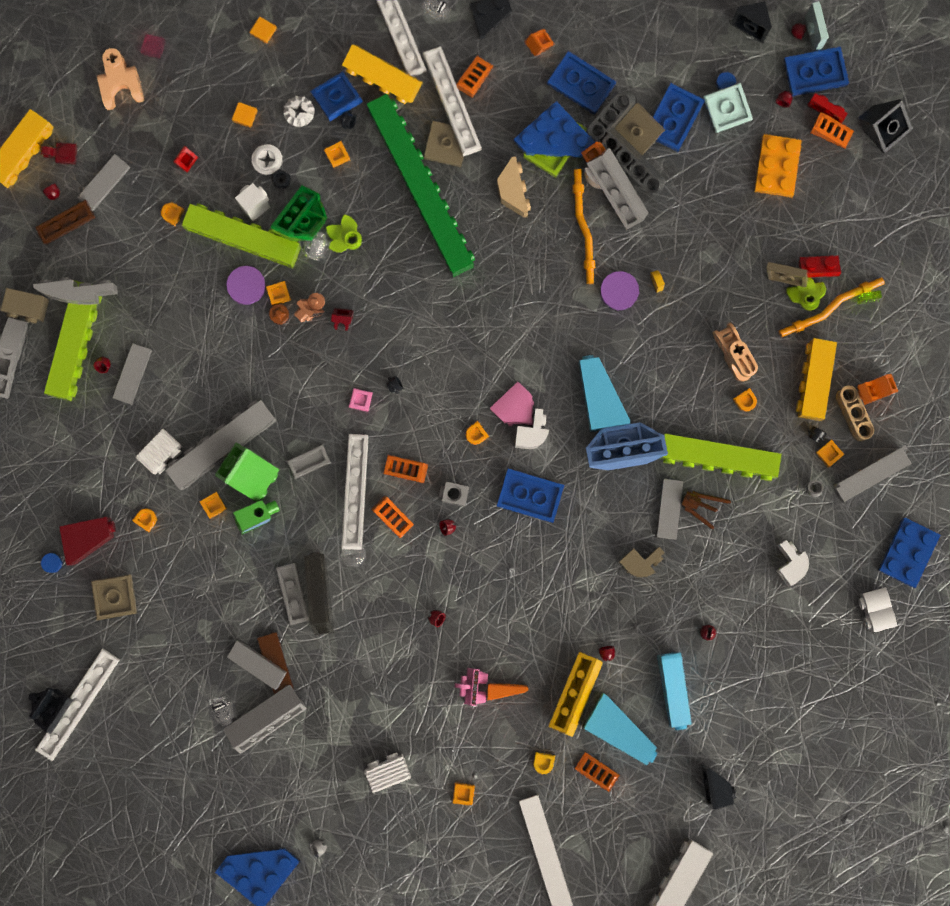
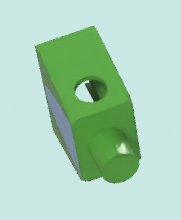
M261 500L234 512L233 518L241 535L270 522V515L280 510L275 500L266 505ZM261 512L263 516L256 517L254 513Z

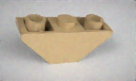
M514 156L497 179L499 197L503 205L522 217H528V211L531 210L529 199H525L524 192H527L525 180L521 181L520 174L523 173L521 162H517L516 156Z

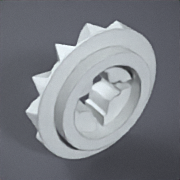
M295 96L292 99H288V102L284 105L285 119L293 126L301 127L307 125L314 117L313 104L304 96ZM301 105V109L304 112L299 113L296 118V112L293 109H298Z
M269 144L261 145L253 152L252 165L258 173L267 176L268 174H275L281 168L283 162L282 154L275 146ZM267 154H269L270 159L273 161L269 162L266 167L265 162L262 160L266 159Z

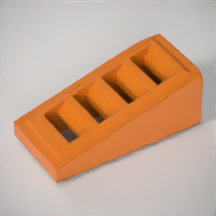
M477 56L456 84L457 88L473 98L492 70L493 65ZM479 63L486 67V70L484 71L476 65ZM475 69L476 71L480 72L482 75H481V76L477 75L476 73L473 72V70ZM471 75L478 79L477 82L469 78V76ZM468 81L469 83L473 84L474 86H473V87H470V86L467 85L465 82Z
M820 112L810 133L845 149L854 131ZM822 122L825 123L823 129L820 128ZM829 126L832 127L830 133L826 132ZM838 129L839 132L837 136H833L835 130ZM844 132V133H846V135H845V137H844V140L841 141V140H840V137H841L842 133Z
M388 455L383 474L424 483L428 464ZM397 461L395 472H392L393 463ZM402 462H403V463H404V467H403L402 474H400V469H401V465H402ZM410 464H411V465H412V469H411L410 476H408L407 474H408L409 466H410Z
M386 496L371 509L399 538L414 525ZM387 503L389 506L380 513L379 510ZM393 509L395 512L386 519L385 516ZM399 515L400 518L392 525L390 522ZM403 521H405L406 523L399 530H397L396 527H398Z
M489 683L487 700L525 693L528 691V686Z
M586 752L574 768L608 792H610L620 776L617 772ZM588 759L591 760L589 766L584 771L582 769ZM597 764L598 767L592 775L589 774L593 766ZM601 769H604V773L598 780L596 778ZM610 773L612 776L608 780L607 784H604L603 782L605 778Z

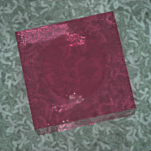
M146 34L140 52L143 55L160 59L165 39Z

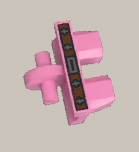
M467 668V676H461V683H455V688H460V696H465L464 704L476 706V704L486 702V692L478 691V683L487 684L488 674L481 672L479 669Z

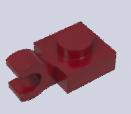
M56 143V148L41 146V155L44 158H55L57 164L76 165L77 145L72 143Z

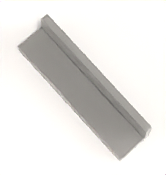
M607 148L601 155L588 161L587 165L627 230L641 223L648 215V211L610 148Z
M906 445L899 447L833 485L842 503L912 464L904 451L907 449Z
M288 685L224 728V732L233 749L241 754L307 708L304 702L298 698L292 686Z

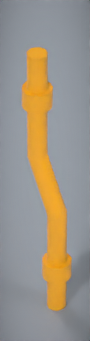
M574 169V185H572L573 194H575V217L585 238L584 269H586V284H594L593 269H595V260H593L592 235L583 216L582 193H584V185L582 184L581 169Z
M878 278L869 283L866 281L859 284V287L838 295L821 313L803 321H795L791 326L779 330L780 337L782 338L794 332L797 334L804 331V328L825 320L843 301L860 294L865 295L870 293L872 289L884 285L883 278Z

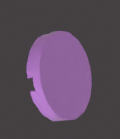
M241 266L233 270L228 276L226 284L231 298L243 305H250L259 301L266 289L265 279L261 272L250 266Z
M623 271L613 272L602 282L600 288L601 298L604 304L614 310L628 309L638 298L639 285L636 279L629 273Z

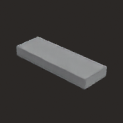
M114 154L77 198L80 201L87 200L92 211H94L127 173L130 166Z
M132 343L112 397L113 399L130 405L133 404L152 352L151 349Z
M663 479L656 538L677 540L683 481Z
M296 563L276 567L289 624L294 625L309 621Z
M240 640L236 641L227 658L274 690L278 689L287 673Z

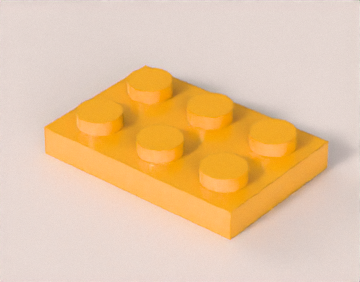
M763 134L754 192L790 198L794 196L802 140Z

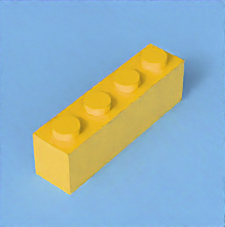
M354 44L351 45L342 66L347 68L346 72L349 74L362 76V81L371 86L375 83L380 86V91L388 95L390 92L396 95L395 99L403 104H406V102L413 103L423 83Z
M31 109L0 148V184L6 188H9L10 185L17 181L19 173L27 168L31 157L39 152L41 144L51 136L52 129L54 128L47 120Z
M813 338L810 343H807L805 348V354L808 355L807 362H804L802 367L804 381H801L799 386L801 399L796 404V412H798L799 418L816 421L825 419L837 342Z
M581 652L578 653L548 727L573 737L603 662Z

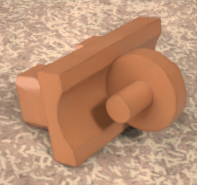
M312 293L308 299H300L296 303L299 308L294 313V316L301 322H305V320L311 321L313 317L322 316L325 312L321 309L325 305L323 295Z

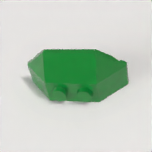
M302 185L271 225L272 231L290 241H312L327 220L324 206L320 200V194Z

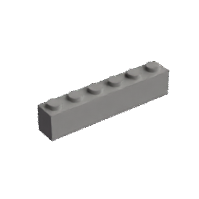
M255 400L247 406L248 410L235 414L231 418L233 421L229 424H222L215 430L216 433L214 435L204 437L200 441L201 444L195 449L194 447L189 448L184 452V457L180 460L175 459L168 464L169 468L165 471L179 490L183 491L224 461L236 442L244 446L277 421L262 400Z

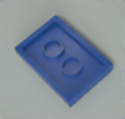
M841 47L785 57L783 60L792 96L848 86L849 84Z
M568 51L548 80L547 85L595 115L616 85V81Z
M671 83L653 116L665 129L656 141L679 152L705 100Z
M508 469L497 507L554 523L564 485Z
M903 518L878 571L912 588H916L941 535L907 518Z

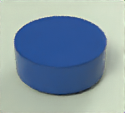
M729 72L721 73L716 80L718 90L736 85L735 76Z
M48 553L43 556L41 567L48 573H56L62 567V559L57 554Z

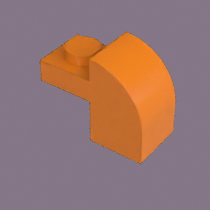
M892 374L865 382L857 387L858 394L864 405L899 392Z

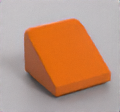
M545 29L530 34L525 41L534 56L540 55L555 44Z
M595 142L581 152V154L588 163V161L601 155L606 149L601 142Z

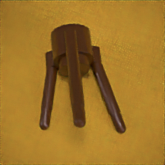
M687 491L681 504L685 506L684 510L691 513L709 528L714 529V526L695 512L693 508L697 510L698 506L717 512V508L701 502L700 498L728 504L731 503V500L700 494L695 491L692 493Z

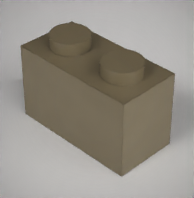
M6 288L1 311L6 314V317L14 319L21 317L25 318L26 322L36 324L37 321L44 322L49 300L44 296Z

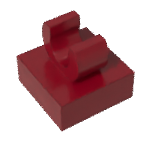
M334 308L331 322H335L334 329L337 330L339 323H343L345 331H347L352 322L354 310Z

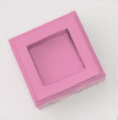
M353 388L349 408L368 412L373 393Z

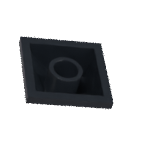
M900 99L873 105L858 117L865 134L883 153L887 152L913 130L903 101Z
M701 765L707 805L712 810L733 805V799L736 798L735 787H731L728 781L708 766Z

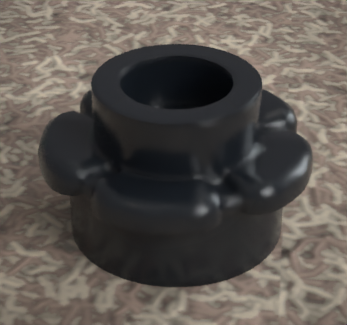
M352 111L342 114L340 117L342 128L353 129L357 117L355 114H352Z
M277 171L272 176V182H274L273 185L276 188L285 189L290 185L291 176L285 171Z
M397 376L388 377L389 381L386 385L389 391L399 394L404 389L400 379Z
M813 426L811 430H808L810 433L809 437L820 443L821 440H826L824 438L827 433Z

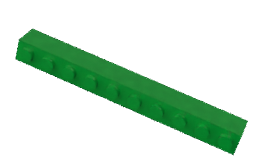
M385 94L367 103L368 111L452 276L455 277L474 268L473 261H475V257L471 250L467 251L464 245L467 243L462 233H458L456 229L458 224L454 216H449L447 212L449 206L445 199L441 200L439 193H441L440 188L436 182H432L430 178L432 173L428 165H423L421 161L424 159L419 148L415 149L413 145L415 142L411 132L407 133L404 127L406 122L403 116H398L396 112L398 106L394 98L390 99L388 94Z

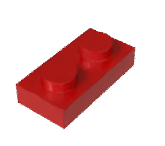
M816 93L807 105L840 123L848 115L843 107L830 103L825 96Z
M838 255L799 258V268L807 270L808 278L840 276L841 274Z

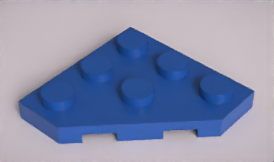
M557 101L514 138V142L526 155L538 154L558 157L573 156L581 158V152L595 143Z
M285 848L233 854L226 857L215 873L254 905L266 906L300 860Z

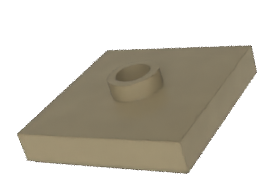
M636 103L615 127L642 156L665 131L639 103Z
M432 121L424 159L461 168L464 156L451 125Z
M768 262L766 270L769 280L807 287V270Z
M131 574L91 581L97 620L137 614Z

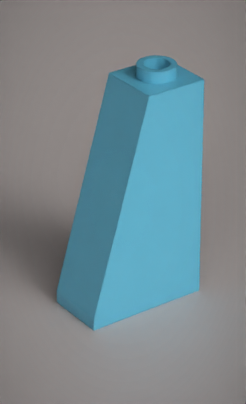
M594 355L582 357L583 360H579L578 364L590 432L630 424V419L600 358H594Z
M679 652L657 655L669 726L675 727V730L687 729V725L692 723L682 655Z
M602 693L583 728L645 765H648L649 762L652 763L657 756V747L607 695Z

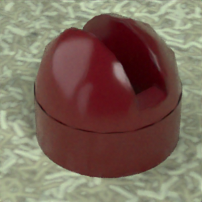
M803 23L794 24L791 30L792 35L802 40L807 25Z
M783 91L777 96L775 102L781 107L788 108L792 103L793 97L790 92Z
M56 183L42 191L50 200H56L60 196V190Z
M104 356L97 358L93 365L94 369L99 373H107L111 366L110 359Z
M445 519L439 523L440 531L444 536L450 535L456 530V525H453L454 521L451 519Z
M433 610L430 612L431 616H428V620L433 626L440 627L445 620V614L439 610Z
M704 625L700 629V636L707 641L713 640L716 637V629L712 625ZM708 628H711L710 638H707Z
M604 646L599 648L601 659L612 661L615 657V647Z

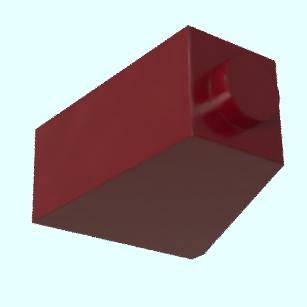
M102 517L59 526L66 565L74 566L114 538L113 532H116L114 521H111L109 517Z

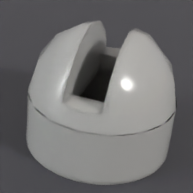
M818 480L810 481L807 486V492L812 497L820 496L824 489L823 484Z
M317 839L309 844L315 857H319L326 852L327 845L323 846L322 844L324 840Z

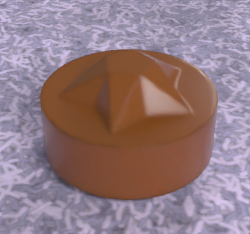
M277 304L270 309L269 316L275 324L281 325L288 321L289 311L284 305Z

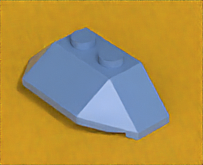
M640 422L603 428L586 447L589 468L602 470L644 465L668 455L664 435Z

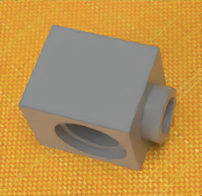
M446 482L445 486L441 485L439 497H442L443 503L465 507L469 487ZM451 489L459 491L457 499H450L448 497V492Z

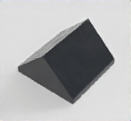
M766 1L738 7L731 25L762 44L772 28Z

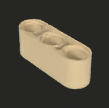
M845 386L837 392V402L854 439L865 441L874 434V427L856 388ZM844 391H848L851 394L850 400H846L843 397ZM852 409H856L859 412L858 418H854L851 415ZM860 427H864L867 430L866 436H862L859 433Z

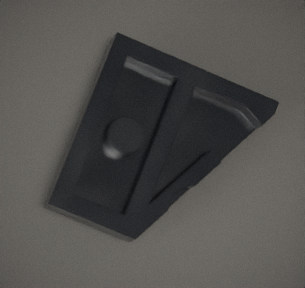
M478 0L470 3L481 40L493 28L495 29L501 20L507 18L512 13L509 0Z

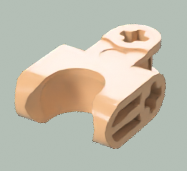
M110 48L106 50L102 56L106 73L97 75L103 104L106 109L111 110L115 108L114 98L121 89L130 90L132 97L137 103L143 102L144 96L136 67H127L124 58L117 49Z
M730 322L727 324V328L719 332L717 330L713 331L714 339L723 351L724 359L735 379L741 382L747 381L757 372L758 365L747 345L741 341L734 325Z

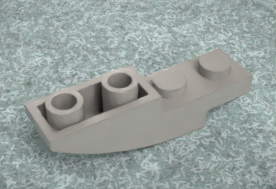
M69 277L59 278V281L55 282L41 280L38 284H33L34 289L47 297L71 304H99L98 296L118 294L117 286L109 280L99 281V284L95 285L81 283L79 287L78 283Z
M10 317L7 319L0 339V397L6 399L10 397L17 362L20 360L28 322Z

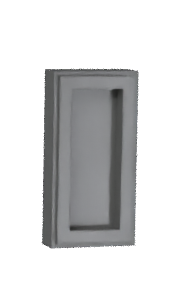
M320 445L288 460L287 463L294 478L297 479L330 464L331 461L324 446Z

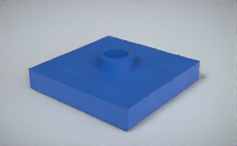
M344 72L339 73L310 91L329 121L334 120L363 102Z

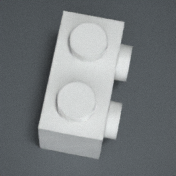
M254 183L250 186H244L240 190V194L235 197L240 208L252 222L271 208L268 203L270 199L261 186L256 187Z

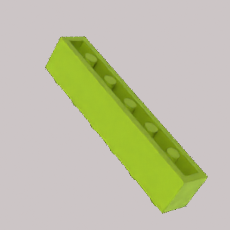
M197 203L196 206L189 205L182 223L185 230L286 267L294 268L301 249L300 244L297 243L298 241H290L274 233L272 230L268 232L261 230L262 227L254 223L250 225L245 224L238 217L228 218L221 211H209L202 204Z
M75 281L76 283H78V287H79V284L83 283V282ZM98 296V297H99V303H100L101 300H102V296ZM68 303L44 394L72 401V398L76 396L78 389L76 386L77 379L81 377L83 371L81 364L88 352L86 348L87 342L92 338V323L97 319V304L80 305Z
M664 434L668 455L659 458L663 459V463L675 464V462L683 463L682 466L694 468V465L702 466V470L714 471V468L721 469V473L731 475L733 472L741 473L742 477L752 478L753 475L760 476V480L772 481V478L775 479L779 475L782 455L780 453Z

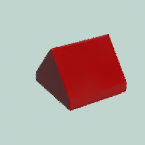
M184 146L173 163L188 173L198 157Z

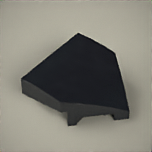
M46 688L45 691L29 694V700L32 701V712L29 718L33 719L34 723L43 731L52 734L73 699L59 689Z

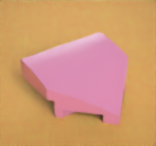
M519 382L512 386L490 408L503 423H507L509 426L513 424L533 425L534 401L532 395Z

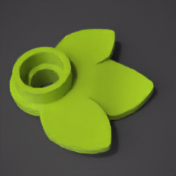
M343 215L341 225L326 227L328 236L333 240L328 247L332 251L343 252L346 249L355 250L360 247L362 237L357 232V223L350 216ZM355 238L356 242L350 243L349 239Z
M809 277L807 287L786 288V293L792 302L799 303L805 310L812 311L819 306L820 299L826 293V286L824 282L815 284L814 280ZM810 298V299H813L814 301H813V302H808L807 299Z

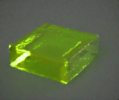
M881 291L862 293L857 298L858 305L878 301L882 298Z

